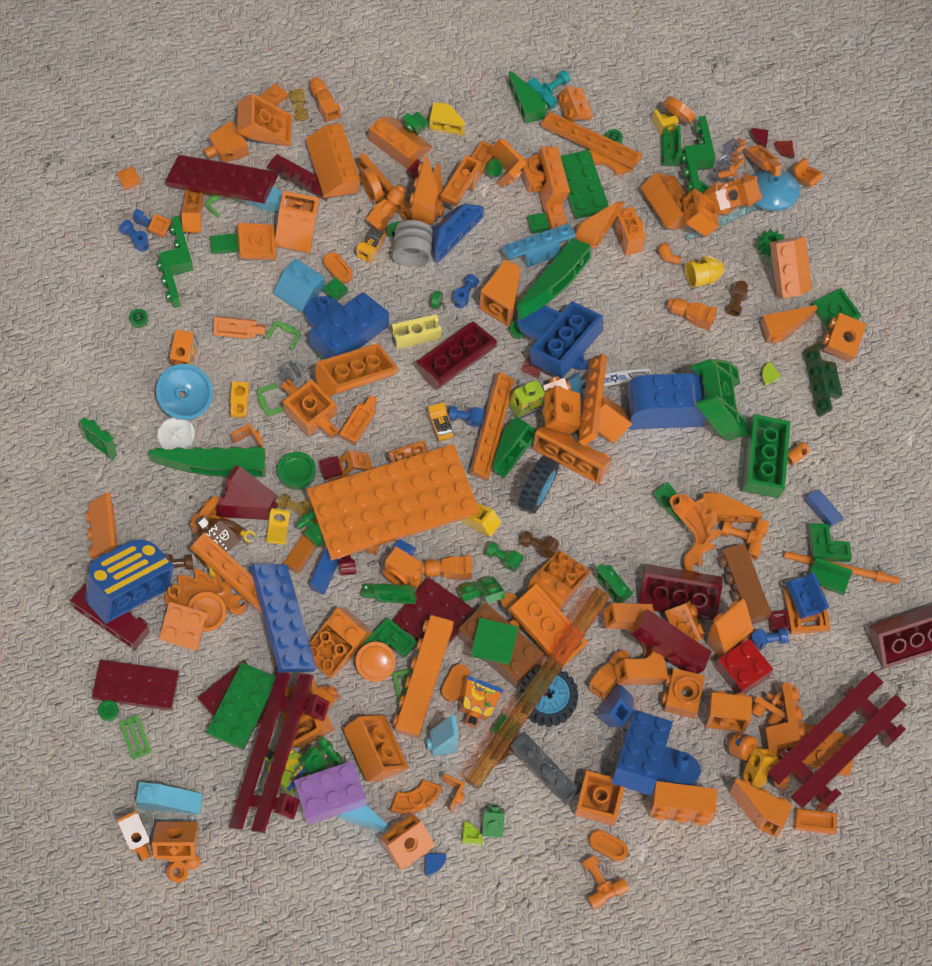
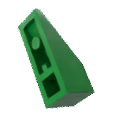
M512 71L508 72V84L524 123L527 124L544 119L546 111H548L546 101H543L541 95Z
M515 416L503 432L492 465V469L503 479L534 441L536 431L528 423Z

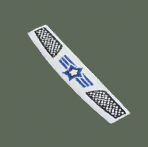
M637 369L605 374L604 386L627 383L635 377L651 375L649 369ZM587 379L581 380L582 390L586 389Z

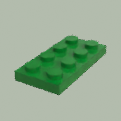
M590 150L560 156L570 190L567 198L575 220L593 216L607 208L609 204Z
M242 662L206 734L244 751L268 703L276 676Z

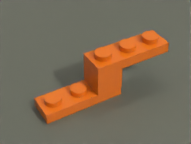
M481 140L471 157L465 155L441 194V200L457 207L467 189L474 190L486 170L485 165L487 161L493 158L488 152L493 145Z
M541 146L539 153L547 181L540 191V196L550 230L568 224L563 202L570 193L558 147Z
M790 682L782 684L788 722L765 727L769 750L777 757L784 751L783 749L794 747L807 735L801 719L804 717L803 710L799 706L798 701L800 699V692ZM790 774L779 785L774 781L775 786L781 790L789 789Z

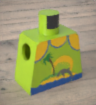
M538 380L528 382L526 385L513 391L508 406L513 415L519 419L542 410L545 405V392Z
M272 749L267 750L264 759L270 763L267 768L268 773L275 754ZM293 750L290 751L280 783L283 791L290 796L296 791L294 780L309 775L299 763L303 755Z

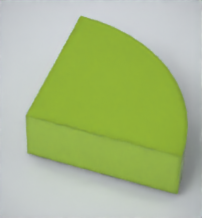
M771 361L765 365L762 372V383L764 386L771 384L781 377Z
M464 821L462 843L483 845L480 831L472 823Z

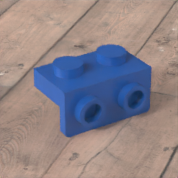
M814 572L786 583L801 619L818 615L829 608L827 599Z

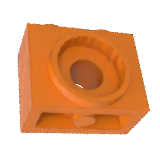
M540 153L524 159L527 164L520 170L528 193L541 191L547 181Z
M693 189L682 198L686 224L705 237L719 227L715 202L708 196L702 194L697 189Z
M634 206L621 209L614 221V228L624 254L627 256L642 252L646 239L643 222L637 216Z
M842 313L832 317L828 325L830 331L828 334L826 333L822 344H824L822 351L850 362L856 356L867 324ZM843 335L848 336L849 342L843 338Z
M558 386L544 393L545 405L543 407V416L546 428L569 435L581 428L580 393Z
M395 547L385 560L383 575L395 585L413 586V589L414 587H419L423 580L422 562Z
M674 668L672 674H668V679H666L665 686H669L668 693L664 692L662 704L665 705L664 712L695 719L698 713L705 675ZM682 691H687V692H689V693L691 694V696H690V697H685V696H683V695H682Z
M411 814L403 821L395 823L388 832L379 837L392 862L401 870L410 866L416 859L427 854L435 846L422 821L414 814Z
M156 822L152 840L153 859H165L168 862L174 863L182 862L186 859H196L199 843L198 822Z

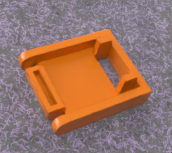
M788 588L783 589L785 608L788 610L791 627L790 635L828 632L830 630L827 610L818 615L801 619L793 599L789 595ZM817 621L818 624L816 626L801 627L803 622Z

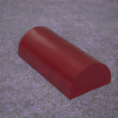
M472 321L417 360L416 365L425 381L431 387L438 390L497 347V340Z

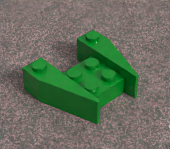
M708 359L691 365V369L702 377V383L706 391L705 399L696 402V405L718 434L727 441L749 435L746 417L737 410L734 386L741 384L738 367L730 361Z

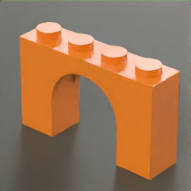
M610 604L603 610L606 629L632 631L637 616L646 609L654 613L652 604ZM642 643L644 649L643 659H623L614 666L618 685H659L668 679V670L664 657Z

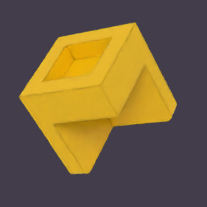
M658 110L653 111L652 121L660 136L663 134L665 127L668 126V131L672 132L675 126H678L679 120L676 115L670 117L669 113L660 115Z

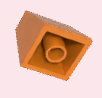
M505 260L482 288L479 309L507 327H510L519 290L521 268L516 263Z

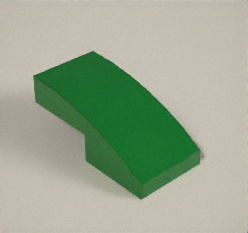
M666 482L652 495L679 523L682 520L674 512L670 504L671 497L678 494L670 483Z

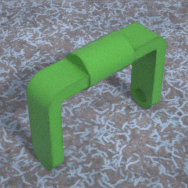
M211 195L205 202L206 209L219 218L220 214L210 205L221 196Z
M275 321L266 338L270 339L276 327H279L290 334L296 335L289 348L293 350L301 338L300 331L287 323Z
M276 383L260 387L257 390V400L266 416L284 412L283 406L268 411L267 402L262 395L263 392L276 389L278 387Z

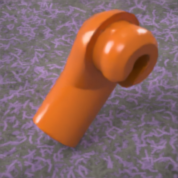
M662 243L658 248L662 260L679 265L681 256L672 254L669 244Z

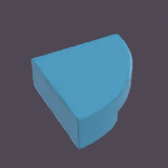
M579 372L573 374L568 381L572 391L581 394L582 382Z

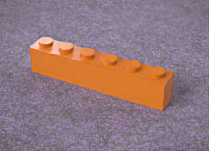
M433 615L430 616L429 620H425L423 626L425 635L423 639H419L417 650H419L418 658H413L411 669H414L412 677L408 676L405 688H408L406 696L402 695L399 707H402L400 715L396 714L393 726H396L397 733L417 739L420 738L453 631L454 621Z

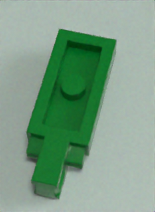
M370 583L364 584L361 592L363 598H373L383 603L415 604L417 599L413 586Z

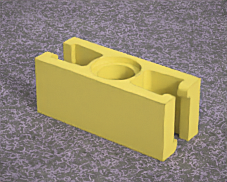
M437 314L392 324V336L395 339L396 349L441 339L442 330L441 326H438Z

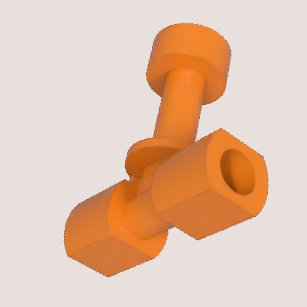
M758 519L755 530L751 529L749 533L731 527L732 522L725 520L720 535L728 537L731 534L746 539V544L750 545L748 549L750 558L757 560L762 547L761 541L766 535L769 522Z
M596 855L582 863L586 871H591L599 885L596 888L597 893L587 898L593 911L606 904V900L613 896L619 897L630 890L624 878L613 884L611 881L606 882L598 868L600 862Z

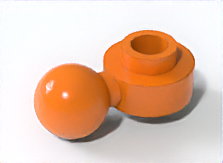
M196 854V859H186L184 862H171L166 868L168 880L174 883L183 882L188 876V869L193 870L200 866V856ZM175 868L177 869L176 876L173 874Z

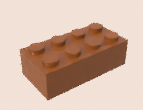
M486 602L458 629V638L471 649L480 618L511 625ZM518 631L510 666L487 660L484 661L513 687L517 688L522 683L524 677L530 671L533 672L543 662L544 653Z

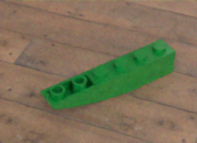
M571 238L563 246L562 251L555 256L553 262L546 267L544 273L537 278L535 284L527 290L523 299L518 301L516 307L518 319L522 320L545 306L575 280L591 260V244Z
M258 446L251 448L232 447L227 449L221 447H213L212 449H203L201 447L184 449L177 447L174 449L155 448L154 450H149L152 462L188 473L229 477L235 466L238 465L253 477H266L265 448Z

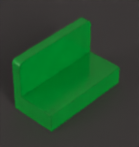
M815 558L810 573H815L823 589L844 596L853 570L820 558Z

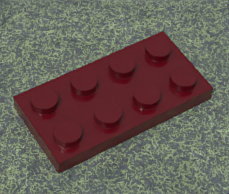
M100 660L92 699L98 701L112 700L119 704L172 711L180 672L177 670Z

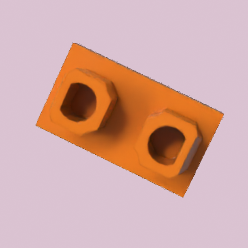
M778 692L776 696L768 693L766 698L771 700L772 704L757 696L754 700L756 703L753 706L752 713L761 718L765 710L768 709L773 712L768 723L773 726L781 724L783 720L787 719V713L778 709L775 705L777 704L782 708L785 706V702L780 699L782 693Z

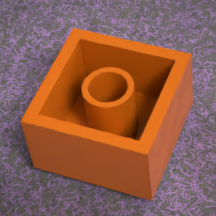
M725 691L712 692L706 705L705 728L745 732L751 721L752 697L744 693L732 695L727 694Z
M586 770L575 816L615 826L625 787L612 784L614 777Z

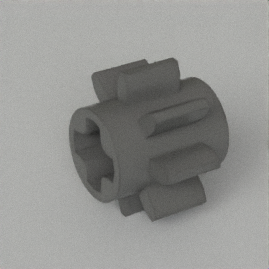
M289 360L279 367L281 373L278 375L283 382L287 379L293 382L302 376L300 374L302 367L298 362L293 363L292 360Z

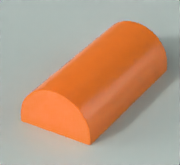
M376 343L316 362L315 376L320 389L326 395L333 396L392 377L397 374L399 368L380 344Z

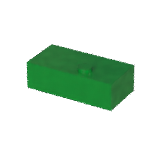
M758 414L752 416L747 425L749 435H746L741 491L779 498L783 493L786 484L791 421Z

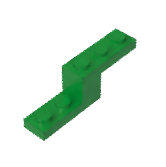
M706 115L699 116L698 123L695 124V133L699 135L698 145L684 146L681 156V164L685 166L684 177L688 179V192H691L693 189L701 192L697 170L712 169L715 164L716 156Z
M179 216L171 217L172 225L169 226L172 236L176 235L177 240H174L176 249L160 252V260L157 261L159 271L164 273L161 276L163 286H167L169 290L166 291L167 300L172 302L173 308L181 307L173 275L193 271V265Z

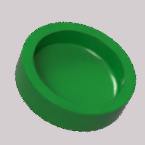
M290 452L284 455L278 463V478L289 489H304L315 479V462L306 453Z

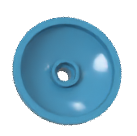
M763 169L753 174V176H757L759 190L762 195V199L754 203L757 207L769 211H780L793 206L797 202L800 195V186L796 178L790 173L781 170V175L774 177V175L769 173V170L765 171Z
M177 364L165 370L158 379L156 398L162 410L169 416L179 420H192L201 416L209 408L213 398V388L210 379L201 369L190 364ZM179 392H183L185 397H180Z

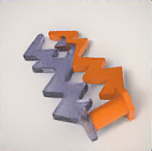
M733 138L722 145L724 150L721 153L725 156L717 160L716 162L719 166L712 169L720 182H723L725 177L734 176L735 179L738 177L737 169L744 162V159H742L743 155L738 152L746 147L744 145L746 143L745 140L740 138L735 140Z

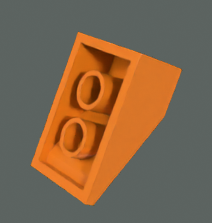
M252 93L238 101L237 132L252 140L291 146L292 115Z

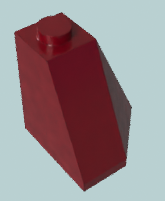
M236 465L226 481L223 497L221 496L218 502L217 516L223 518L268 520L271 509L278 508V503H276L277 494L243 468Z

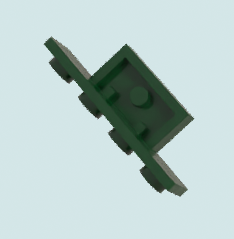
M814 343L804 350L803 353L817 416L822 417L833 409L830 397L838 399L843 394L836 363L822 360L819 346Z

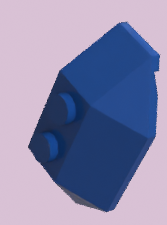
M473 204L460 205L452 212L449 211L445 215L444 220L433 227L432 242L434 262L436 264L484 218L483 206Z

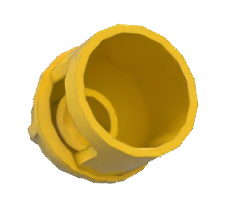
M706 256L701 257L697 263L690 260L685 264L686 278L692 288L715 283L722 276L725 265L720 260Z

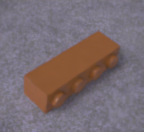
M745 543L723 549L719 562L727 573L726 581L728 585L732 586L734 601L739 602L742 599L746 601L752 624L769 620L772 612Z

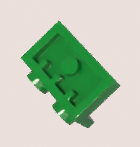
M602 563L596 567L595 578L615 603H623L633 595L632 591L611 565L605 567Z

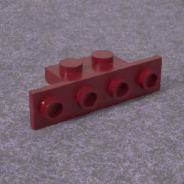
M276 154L267 165V169L276 171L278 175L326 201L330 198H323L315 174Z

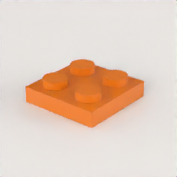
M237 224L239 259H276L274 225Z
M169 601L159 640L197 651L209 612Z

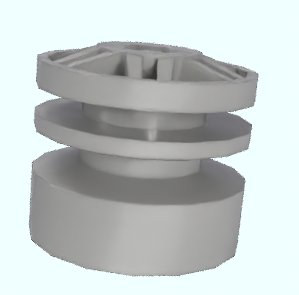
M415 220L398 223L395 227L393 259L399 264L409 267H419L428 264L431 260L433 236L431 226Z

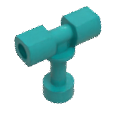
M565 70L557 73V78L550 84H541L535 77L527 82L530 87L541 95L542 100L546 101L549 111L555 108L558 100L553 96V89L560 84L566 85L571 81L570 75Z

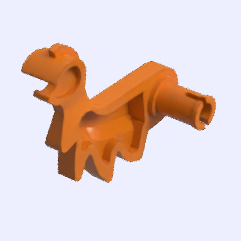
M686 494L673 495L670 499L672 509L695 535L694 546L686 554L683 567L685 571L697 572L693 569L694 564L703 566L702 555L715 548L711 541L722 533L720 529L713 530L717 522L718 512L713 510L707 514L709 504L704 498L694 501Z
M197 568L194 569L195 579L187 575H179L178 586L171 585L172 589L169 587L165 596L167 607L169 601L188 606L189 601L195 595L205 591L215 592L224 599L227 609L235 615L244 614L248 609V602L246 601L242 606L239 605V602L244 600L243 596L232 594L231 585L226 580L222 583L220 575L215 570L216 575L210 578L204 571Z

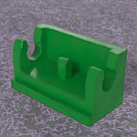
M667 126L664 128L663 134H661V165L679 167L682 156L681 126H675L672 132L668 131Z

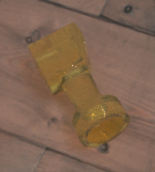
M303 88L289 90L291 104L296 107L294 112L295 120H307L309 115L303 106L306 103Z
M285 493L281 496L278 503V508L283 510L289 508L295 511L299 519L302 515H307L313 510L309 501L304 500L297 503L291 501V497Z

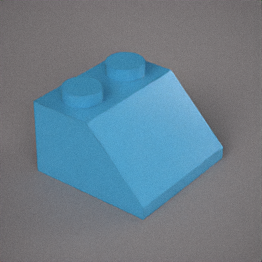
M295 258L283 271L273 294L303 314L306 304L311 299L318 297L322 292V288L325 286V278Z

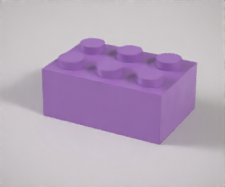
M353 761L294 780L295 790L307 825L367 806L366 796Z

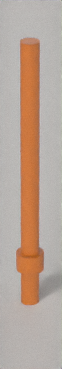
M785 551L784 554L785 559L811 565L814 562L811 556ZM828 561L853 570L852 574L875 579L876 582L883 583L884 581L897 585L900 582V577L885 574L884 571L877 570L876 572Z

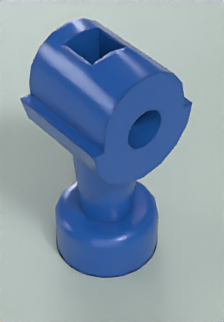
M130 220L122 222L119 226V231L124 235L128 234L132 238L135 250L147 251L149 248L147 234L144 231L134 230V224Z
M467 274L464 278L465 285L454 291V306L461 309L468 305L469 292L471 288H476L479 283V279L472 274Z
M451 406L449 420L456 421L457 418L467 420V424L471 427H481L485 410L473 407L470 411H460L457 406Z
M786 628L778 629L777 633L767 634L764 630L759 629L753 633L750 639L757 649L763 650L768 643L778 641L780 644H787L789 641Z

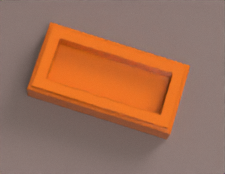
M797 808L795 811V830L835 835L837 833V813Z

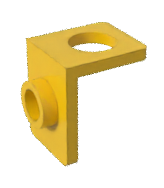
M271 509L266 542L286 544L290 511ZM281 514L285 519L281 521L276 520L274 516Z

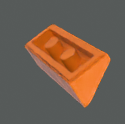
M313 519L312 522L315 524L317 519ZM303 533L283 565H287L288 569L299 575L317 547Z

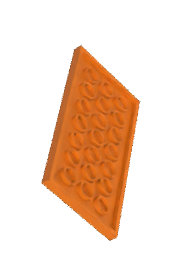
M454 444L307 489L331 561L480 514Z

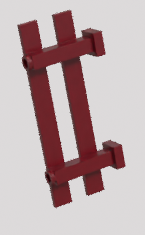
M873 671L855 688L849 687L843 693L846 697L790 751L786 748L778 756L780 761L767 772L778 785L790 773L802 784L791 796L802 809L814 797L820 802L816 807L821 812L827 809L842 793L837 788L831 791L826 785L879 733L885 738L881 743L888 748L906 730L901 724L896 727L891 722L907 706L896 694L880 710L868 699L884 683ZM857 710L867 722L828 761L813 773L803 761Z
M277 672L228 828L243 830L249 809L257 810L251 828L253 832H266L271 812L286 819L294 820L300 800L286 793H280L279 798L276 796L301 715L306 714L318 721H324L330 701L315 694H311L310 698L307 699L313 675L299 674L293 697L287 698L284 696L291 674ZM279 712L287 713L262 796L253 795Z

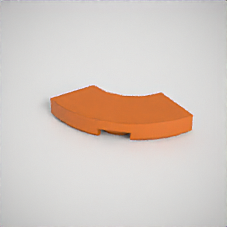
M588 149L595 165H603L610 168L616 176L633 172V168Z
M423 780L420 786L413 791L406 793L397 792L390 812L404 815L420 812L429 807L438 798L443 786Z

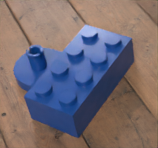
M364 292L344 306L331 297L320 296L311 299L305 307V319L313 327L309 331V345L326 359L361 348L389 327V312Z
M573 301L569 303L562 313L545 305L522 320L518 319L517 315L519 330L523 334L537 340L530 348L531 364L555 376H559L561 379L604 330L603 315Z
M634 709L612 784L652 796L656 781L694 786L700 777L701 767L699 762L689 753L666 747L673 721Z

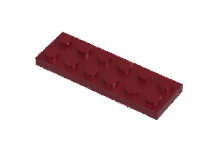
M178 155L165 183L168 187L265 204L278 175L276 171Z

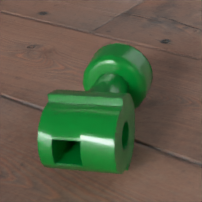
M494 541L490 543L485 555L491 558L496 556L503 560L502 565L514 572L517 571L524 559L523 555L515 550L508 553L499 549V544Z

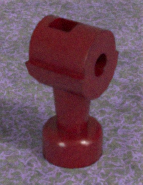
M351 555L339 559L341 576L357 574L355 560L351 558Z

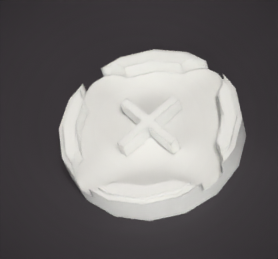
M172 417L166 419L159 426L157 439L159 445L164 449H174L177 447L189 449L195 441V430L190 422Z

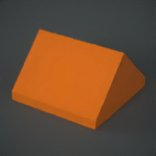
M603 394L598 433L609 442L615 443L632 425V422H630L626 410Z

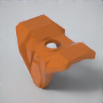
M743 174L742 178L728 183L716 182L703 192L704 195L715 202L717 215L728 214L734 208L746 205L748 208L762 199L757 176ZM733 189L738 192L736 200L729 198V192Z

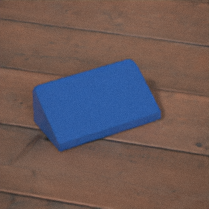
M820 490L806 496L804 501L824 524H829V529L844 519L841 513Z
M326 549L310 581L311 591L322 595L326 593L338 565L337 559L331 561Z

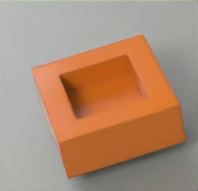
M133 166L116 173L124 190L141 184V180Z
M154 214L147 232L165 238L172 220Z

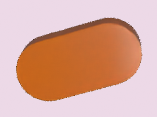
M331 252L324 256V267L333 278L336 277L343 284H347L352 280V269L339 254Z
M457 664L451 669L442 687V697L444 700L456 702L460 699L463 680L470 676V670L467 666Z
M596 830L589 838L590 847L601 855L615 862L623 861L627 857V844L603 830Z

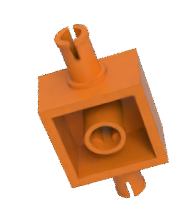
M290 379L282 383L281 388L290 395L283 401L284 412L308 437L319 428L330 439L334 438L333 434L335 436L338 435L340 430L329 421L337 415V404L312 379L299 389Z

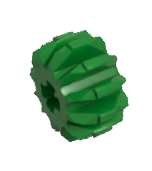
M771 228L768 232L763 231L757 238L756 249L759 250V255L765 254V259H767L771 253L770 242L783 240L784 234H778V230L773 232Z

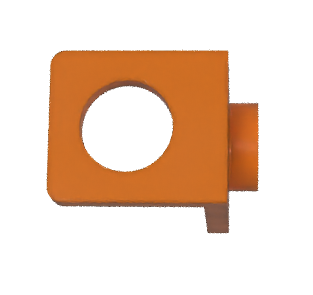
M250 423L231 433L233 443L250 435L256 445L263 448V438L258 430L255 431Z
M349 450L339 458L342 476H346L354 469H373L368 453ZM344 460L348 461L346 470L343 469Z
M444 773L442 781L458 789L450 805V811L453 812L456 805H460L464 799L465 783Z

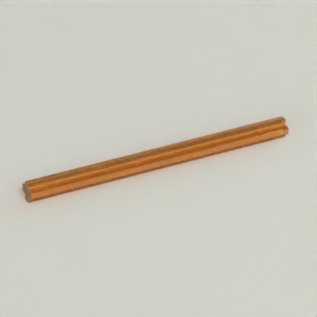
M595 588L466 776L465 781L469 785H472L475 789H480L609 600L610 596L607 592H603L600 588Z

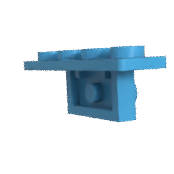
M564 224L504 245L502 249L508 259L524 255V263L528 268L555 258L560 253L559 242L575 237V232L569 224Z

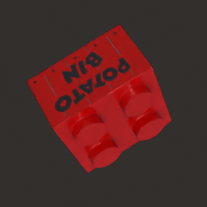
M750 638L720 657L715 665L716 670L735 694H746L770 678L774 670Z

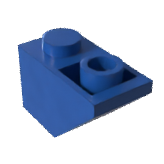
M617 684L597 715L609 727H623L633 713V696L622 685Z

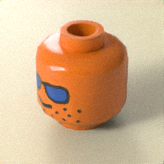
M743 732L733 735L728 742L730 754L746 762L749 760L754 748H759L757 739Z

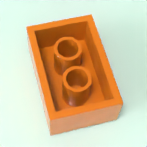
M656 781L651 796L649 816L660 821L674 819L677 823H687V821L695 822L699 826H706L711 824L716 814L718 789Z

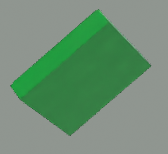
M842 288L810 304V306H817L815 314L828 332L830 331L828 325L831 318L836 317L839 313L856 320L861 319L862 316Z
M480 618L471 657L510 666L519 627Z

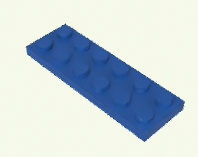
M254 563L250 570L278 672H314L316 665L288 566L283 564Z

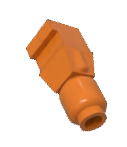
M313 77L310 80L309 87L314 97L317 98L318 110L323 120L327 123L340 118L341 108L338 103L335 104L326 84L319 77Z
M400 184L393 186L386 196L387 199H383L375 205L366 220L378 230L385 231L388 226L387 223L394 217L398 208L396 205H400L406 197L405 192L407 189Z
M670 298L667 306L671 313L679 316L685 315V319L694 326L709 331L714 323L718 309L713 306H706L703 303L690 302L688 304V301L680 298Z
M466 555L465 557L452 556L442 559V562L439 559H427L425 562H422V574H425L426 577H439L442 574V577L452 580H472V555Z
M624 649L615 652L609 662L600 668L590 681L589 691L605 701L617 683L614 666L623 659H629L631 655Z

